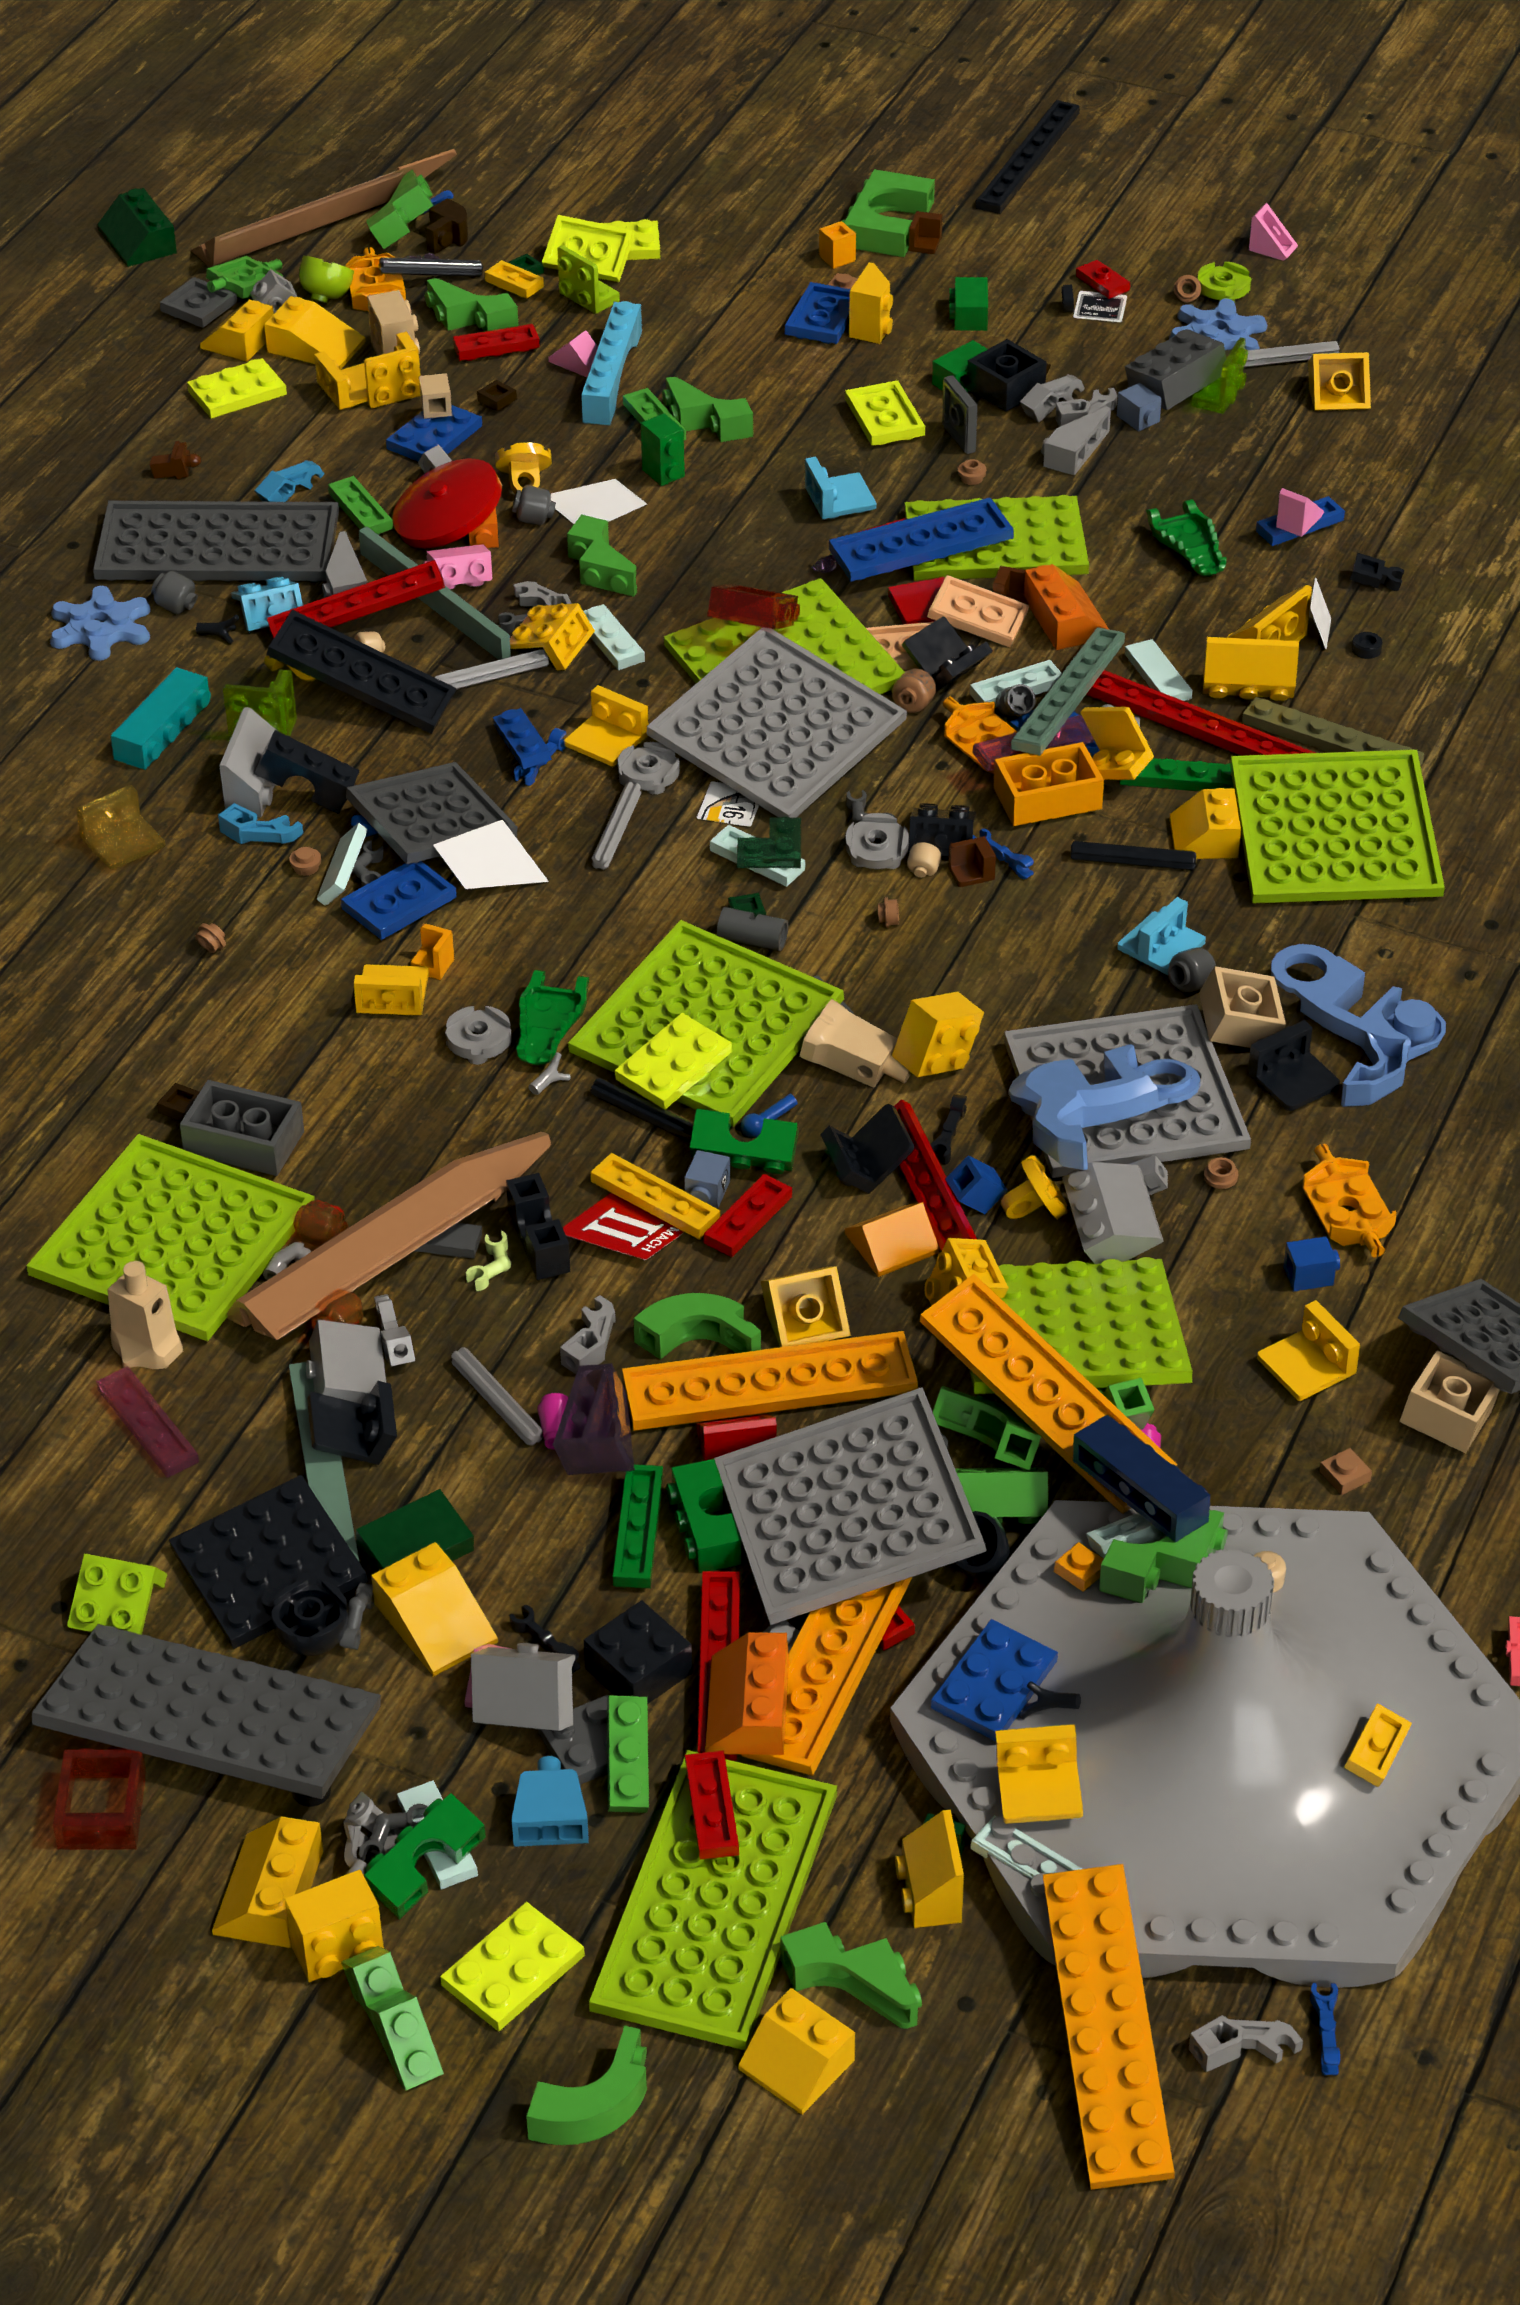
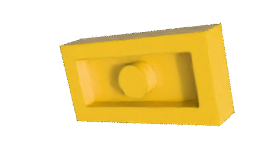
M503 260L485 271L486 282L526 299L544 287L543 277Z
M1377 1703L1344 1768L1379 1788L1412 1723Z

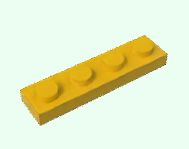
M613 1153L607 1156L590 1172L592 1183L699 1240L720 1218L719 1209Z

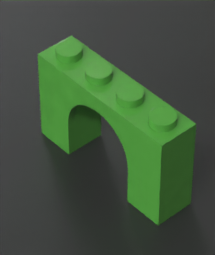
M874 169L870 178L865 179L863 190L858 192L854 206H850L846 220H842L843 223L856 233V249L905 257L909 249V228L912 220L884 216L879 213L887 211H901L916 214V211L929 213L934 203L935 179Z

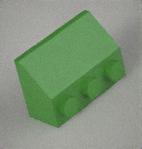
M1031 1467L1030 1470L1024 1468H955L972 1512L987 1513L997 1519L1000 1524L1003 1523V1517H1017L1018 1523L1035 1524L1039 1522L1040 1517H1043L1048 1510V1472L1043 1467Z

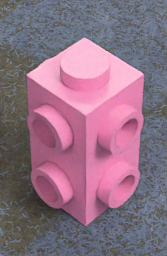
M484 544L426 551L427 561H424L423 564L435 560L444 585L449 589H454L455 585L458 584L480 586L484 584V581L492 580L491 552Z

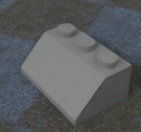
M249 707L243 708L221 760L220 773L225 809L235 803L256 813L257 817H262L266 806H270L272 803L273 788L278 785L255 775L254 772L269 739L276 729Z
M1090 1162L1087 1170L1077 1169L1062 1177L1083 1250L1094 1264H1101L1107 1259H1116L1121 1262L1128 1261L1164 1242L1141 1168L1138 1165Z

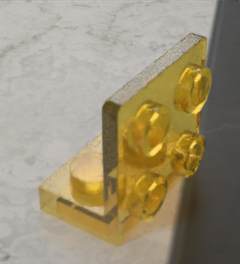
M132 785L76 808L80 837L112 870L165 847V840L141 816L138 792Z

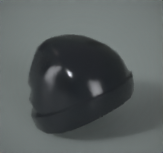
M974 1511L972 1513L987 1551L954 1563L967 1576L974 1579H985L996 1575L1010 1557V1548L1005 1530L1000 1522L987 1513Z

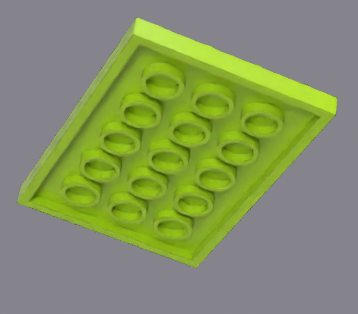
M1059 495L1053 497L1031 496L1027 498L1003 497L992 499L1013 527V539L912 566L914 581L940 577L946 578L947 575L957 579L995 578L1000 566L1027 570L1041 565L1053 564L1068 575L1089 574V561L1077 496ZM982 499L905 502V518L910 519Z

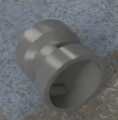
M1017 684L1001 690L996 699L999 712L1009 718L1027 714L1034 708L1036 702L1033 690L1024 684Z

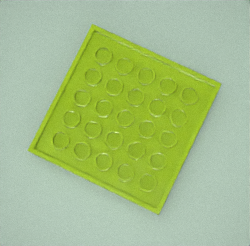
M822 578L664 636V646L695 683H698L764 625L878 694L891 691L894 683L905 673Z
M1417 750L1231 756L1230 768L1238 807L1252 903L1443 897L1445 886Z
M680 920L568 1042L569 1052L615 1073V1069L677 1016L684 1013L732 1042V1052L676 1101L693 1109L730 1113L731 1126L734 1127L801 1050L808 1030L820 1016L828 1002L833 999L839 1004L842 1003L844 991Z
M138 1134L26 1265L28 1275L109 1305L107 1289L124 1274V1266L131 1261L142 1262L145 1266L146 1276L167 1286L176 1330L208 1342L228 1317L227 1312L234 1302L248 1292L266 1269L274 1254L282 1249L316 1206L315 1196Z
M1143 1257L1138 1260L1123 1262L1116 1259H1107L1101 1264L1071 1261L1067 1264L1040 1262L1027 1266H1014L1010 1264L998 1266L1008 1286L1005 1297L1000 1299L1095 1388H1106L1109 1385L1142 1378L1144 1385L1192 1383L1193 1371L1162 1259ZM970 1370L974 1394L994 1393Z

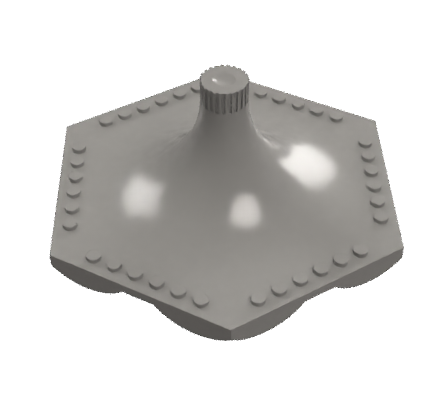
M1055 1500L890 1709V1722L909 1763L925 1788L943 1808L951 1810V1813L956 1815L960 1823L966 1825L965 1830L971 1839L980 1832L994 1815L997 1816L992 1821V1832L985 1840L1008 1853L1009 1842L1018 1840L1013 1837V1832L1015 1829H1018L1082 1869L1123 1864L1142 1978L1174 1973L1192 1965L1255 1968L1270 1977L1305 1986H1312L1313 1983H1317V1987L1330 1988L1331 1983H1335L1338 1988L1364 1986L1387 1981L1398 1976L1426 1940L1450 1897L1459 1875L1484 1837L1500 1824L1520 1795V1699L1370 1512L1210 1506V1510L1224 1513L1223 1529L1228 1530V1535L1223 1551L1216 1550L1214 1554L1213 1552L1209 1553L1208 1557L1201 1559L1200 1564L1197 1563L1193 1572L1192 1588L1159 1579L1155 1591L1149 1589L1144 1602L1139 1603L1099 1591L1100 1578L1082 1592L1053 1572L1055 1561L1078 1542L1099 1555L1089 1546L1086 1533L1137 1512L1130 1508L1122 1514L1110 1502ZM1166 1535L1161 1536L1159 1540L1165 1538ZM1271 1551L1280 1555L1285 1561V1582L1279 1591L1273 1593L1274 1577H1272L1271 1569L1268 1570V1565L1265 1562H1261V1558L1253 1556L1256 1553ZM991 1619L1058 1652L1056 1664L1039 1687L1054 1692L1078 1693L1081 1696L1079 1709L1050 1708L1032 1713L1025 1719L1018 1715L1009 1727V1729L1075 1724L1077 1767L1083 1805V1817L1004 1823L996 1761V1742L931 1709V1699ZM1035 1693L1027 1702L1022 1711L1026 1709V1707H1028L1029 1705L1033 1704L1038 1700V1697ZM1377 1703L1412 1723L1379 1788L1344 1768ZM1025 1843L1015 1846L1011 1852L1012 1860L1015 1863L1027 1865L1041 1873L1042 1862L1046 1860L1053 1861ZM988 1854V1859L983 1857L993 1883L1017 1927L1032 1947L1045 1960L1056 1965L1043 1883L1044 1873L1035 1875L1031 1880ZM1055 1862L1057 1865L1056 1873L1070 1871Z

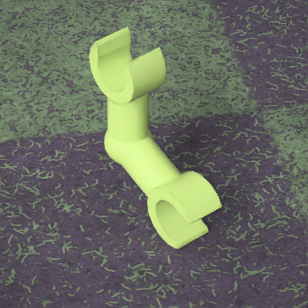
M501 1231L502 1240L499 1242H491L487 1234L485 1236L486 1251L494 1256L495 1261L484 1267L480 1265L472 1266L466 1271L467 1283L476 1279V1291L486 1289L489 1285V1279L511 1268V1261L506 1252L508 1249L507 1235L503 1231Z

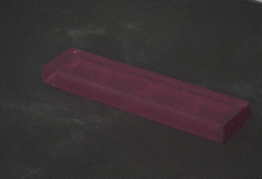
M1077 715L1067 719L1046 749L1080 742L1088 744L1094 742V738L1083 717ZM1017 732L974 744L972 751L987 772L994 770L995 759L1025 752L1011 750V742Z
M128 1366L96 1381L98 1391L167 1478L199 1463L198 1453Z

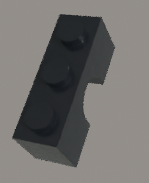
M274 730L260 757L254 774L280 787H283L289 777H304L315 788L311 801L339 814L347 800V787L354 786L360 770Z
M535 1173L506 1180L508 1212L536 1279L540 1280L569 1273V1242L559 1219L552 1220L549 1195L540 1174Z

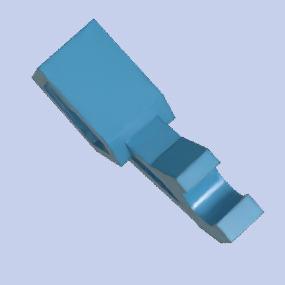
M305 460L302 463L277 472L272 470L255 489V492L262 502H286L295 493L296 485L301 484L311 489L313 487L311 477L316 475L322 478L324 472L316 463Z
M235 803L218 815L220 832L239 844L250 841L284 844L293 842L303 834V824L297 821L294 825L290 826L287 815L270 821H258L256 813Z

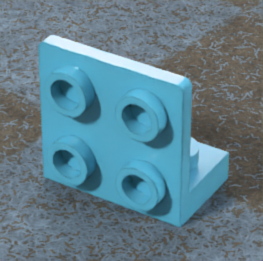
M816 457L805 458V488L822 519L837 518L838 516L863 513L876 509L877 503L860 473L828 478L826 468L821 467Z
M281 576L267 579V585L260 586V584L255 585V583L237 586L238 591L232 592L231 595L232 599L238 600L241 603L246 630L251 631L269 627L268 617L303 606L299 584Z

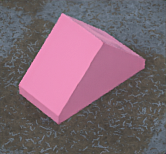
M1266 203L1252 217L1249 251L1279 260L1287 259L1298 245Z
M585 330L549 356V362L588 377L598 346Z
M1282 488L1279 494L1276 527L1302 537L1322 517L1324 511L1309 498Z

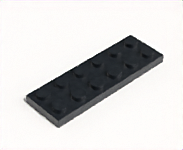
M293 609L269 645L266 654L430 734L435 730L457 689Z

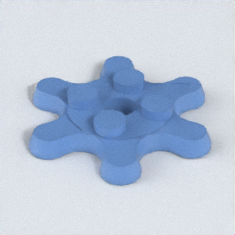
M1225 298L1220 300L1217 307L1211 310H1200L1193 305L1186 304L1181 306L1177 317L1188 325L1174 328L1169 335V339L1176 336L1179 331L1188 329L1224 343L1225 351L1260 349L1256 339L1249 335L1265 332L1267 330V322L1261 315L1246 317L1236 314V305L1231 299Z
M97 586L92 590L90 600L85 603L71 604L66 601H59L53 605L51 611L52 618L65 622L67 625L52 632L50 644L57 649L67 648L73 644H84L89 647L88 655L92 660H105L111 654L110 647L116 642L126 641L135 645H141L149 641L150 633L146 627L134 623V621L148 615L151 607L147 600L142 597L126 602L114 601L109 588Z

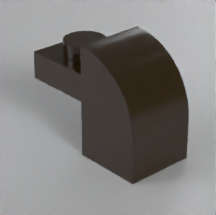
M448 198L429 209L430 225L425 227L427 251L436 254L453 243L462 247L468 240L466 209Z

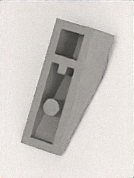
M1103 407L1056 428L1049 438H1045L1042 444L1041 453L1044 454L1043 467L1075 476L1109 433L1111 408Z
M345 531L339 532L326 568L327 583L322 584L324 598L367 583V579Z

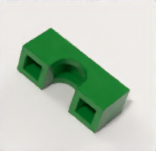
M696 1109L690 1142L691 1157H694L696 1151L699 1150L730 1157V1166L738 1169H749L750 1166L764 1167V1171L773 1174H783L784 1170L792 1171L798 1138V1123L764 1118L759 1136L752 1141L741 1142L730 1134V1113Z
M711 1459L671 1467L672 1483L666 1484L667 1495L670 1505L676 1504L678 1508L675 1511V1518L679 1532H685L687 1538H684V1546L688 1560L694 1559L698 1573L742 1565V1540L733 1513L718 1516L709 1514L724 1510L723 1483L715 1460Z
M452 1793L443 1800L438 1798L433 1801L425 1810L424 1818L414 1828L411 1825L406 1827L395 1839L394 1843L396 1845L387 1854L380 1853L375 1856L365 1869L367 1873L364 1874V1877L373 1895L399 1920L428 1893L427 1880L415 1868L416 1862L422 1855L431 1851H438L446 1854L458 1864L486 1837L485 1825Z

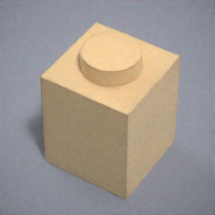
M447 373L419 376L420 400L424 419L452 416L451 392Z

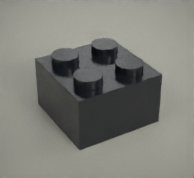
M1006 339L968 360L967 389L1007 412L1021 404L1020 401L1037 383H1046L1047 362Z
M642 1600L583 1640L585 1669L615 1696L647 1697L648 1705L693 1673L692 1644Z

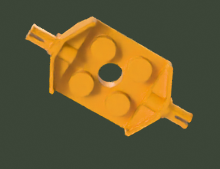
M367 247L363 251L364 256H353L345 265V267L354 270L350 286L353 309L368 311L367 296L399 290L403 299L406 300L402 274H381L379 270L380 258H396L391 254L382 253L377 255L372 247H370L369 253Z
M951 696L949 699L946 698L944 700L943 707L952 713L945 723L944 737L985 771L994 773V762L997 758L1025 753L1011 750V742L1017 731L994 713V702L961 705Z
M1327 1144L1316 1146L1314 1152L1319 1158L1320 1163L1304 1174L1302 1188L1329 1238L1342 1246L1358 1243L1361 1246L1366 1245L1372 1257L1376 1258V1255L1380 1257L1384 1254L1385 1248L1379 1239L1386 1237L1395 1226L1397 1212L1392 1211L1390 1214L1368 1174L1369 1162L1341 1157L1335 1158ZM1343 1206H1350L1356 1210L1348 1211Z

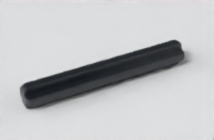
M380 258L379 260L381 274L479 277L483 272V265L480 260Z
M1073 841L1071 845L1070 855L1073 860L1194 870L1196 865V853L1194 851Z
M597 1078L591 1086L590 1092L595 1097L683 1140L691 1142L694 1123L601 1078Z

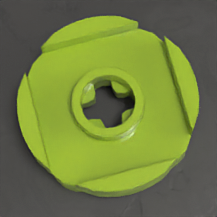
M1214 262L1203 266L1198 271V280L1201 284L1200 295L1219 301L1225 298L1231 299L1235 303V299L1247 295L1250 291L1251 277H1249V271L1240 264L1224 262V266L1215 267Z

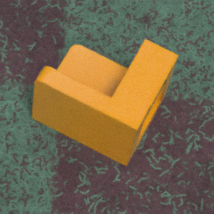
M842 221L820 228V258L833 269L854 262L856 260V233Z
M424 923L420 928L422 946L410 963L411 966L428 967V977L441 980L454 961L453 934L451 930Z

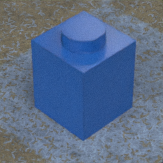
M969 1155L945 1179L959 1202L983 1214H986L1008 1191L994 1168Z
M1327 1236L1286 1242L1283 1267L1293 1292L1334 1285L1335 1272L1340 1269V1258L1337 1250H1332Z

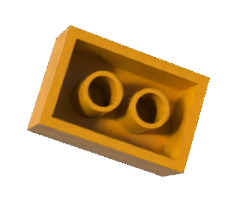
M1084 742L1045 749L1041 756L1023 753L995 759L993 788L1012 825L1018 826L1102 809L1104 779Z

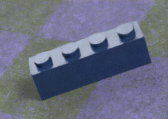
M1105 1415L1074 1434L1073 1462L1175 1543L1209 1522L1210 1494L1206 1489L1188 1478L1176 1465L1170 1464L1156 1453L1150 1445L1143 1443L1127 1427L1119 1424L1109 1415Z

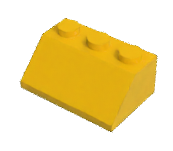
M1305 585L1281 596L1271 605H1267L1254 618L1249 619L1237 631L1229 634L1227 638L1300 641L1307 635L1312 587Z
M1207 637L1202 694H1209L1213 698H1224L1227 695L1240 696V698L1247 700L1254 699L1255 697H1270V699L1275 701L1294 698L1299 641Z
M281 1816L246 1834L212 1929L213 1935L286 1948L291 1947L285 1898L308 1890L312 1886L323 1854L319 1822Z

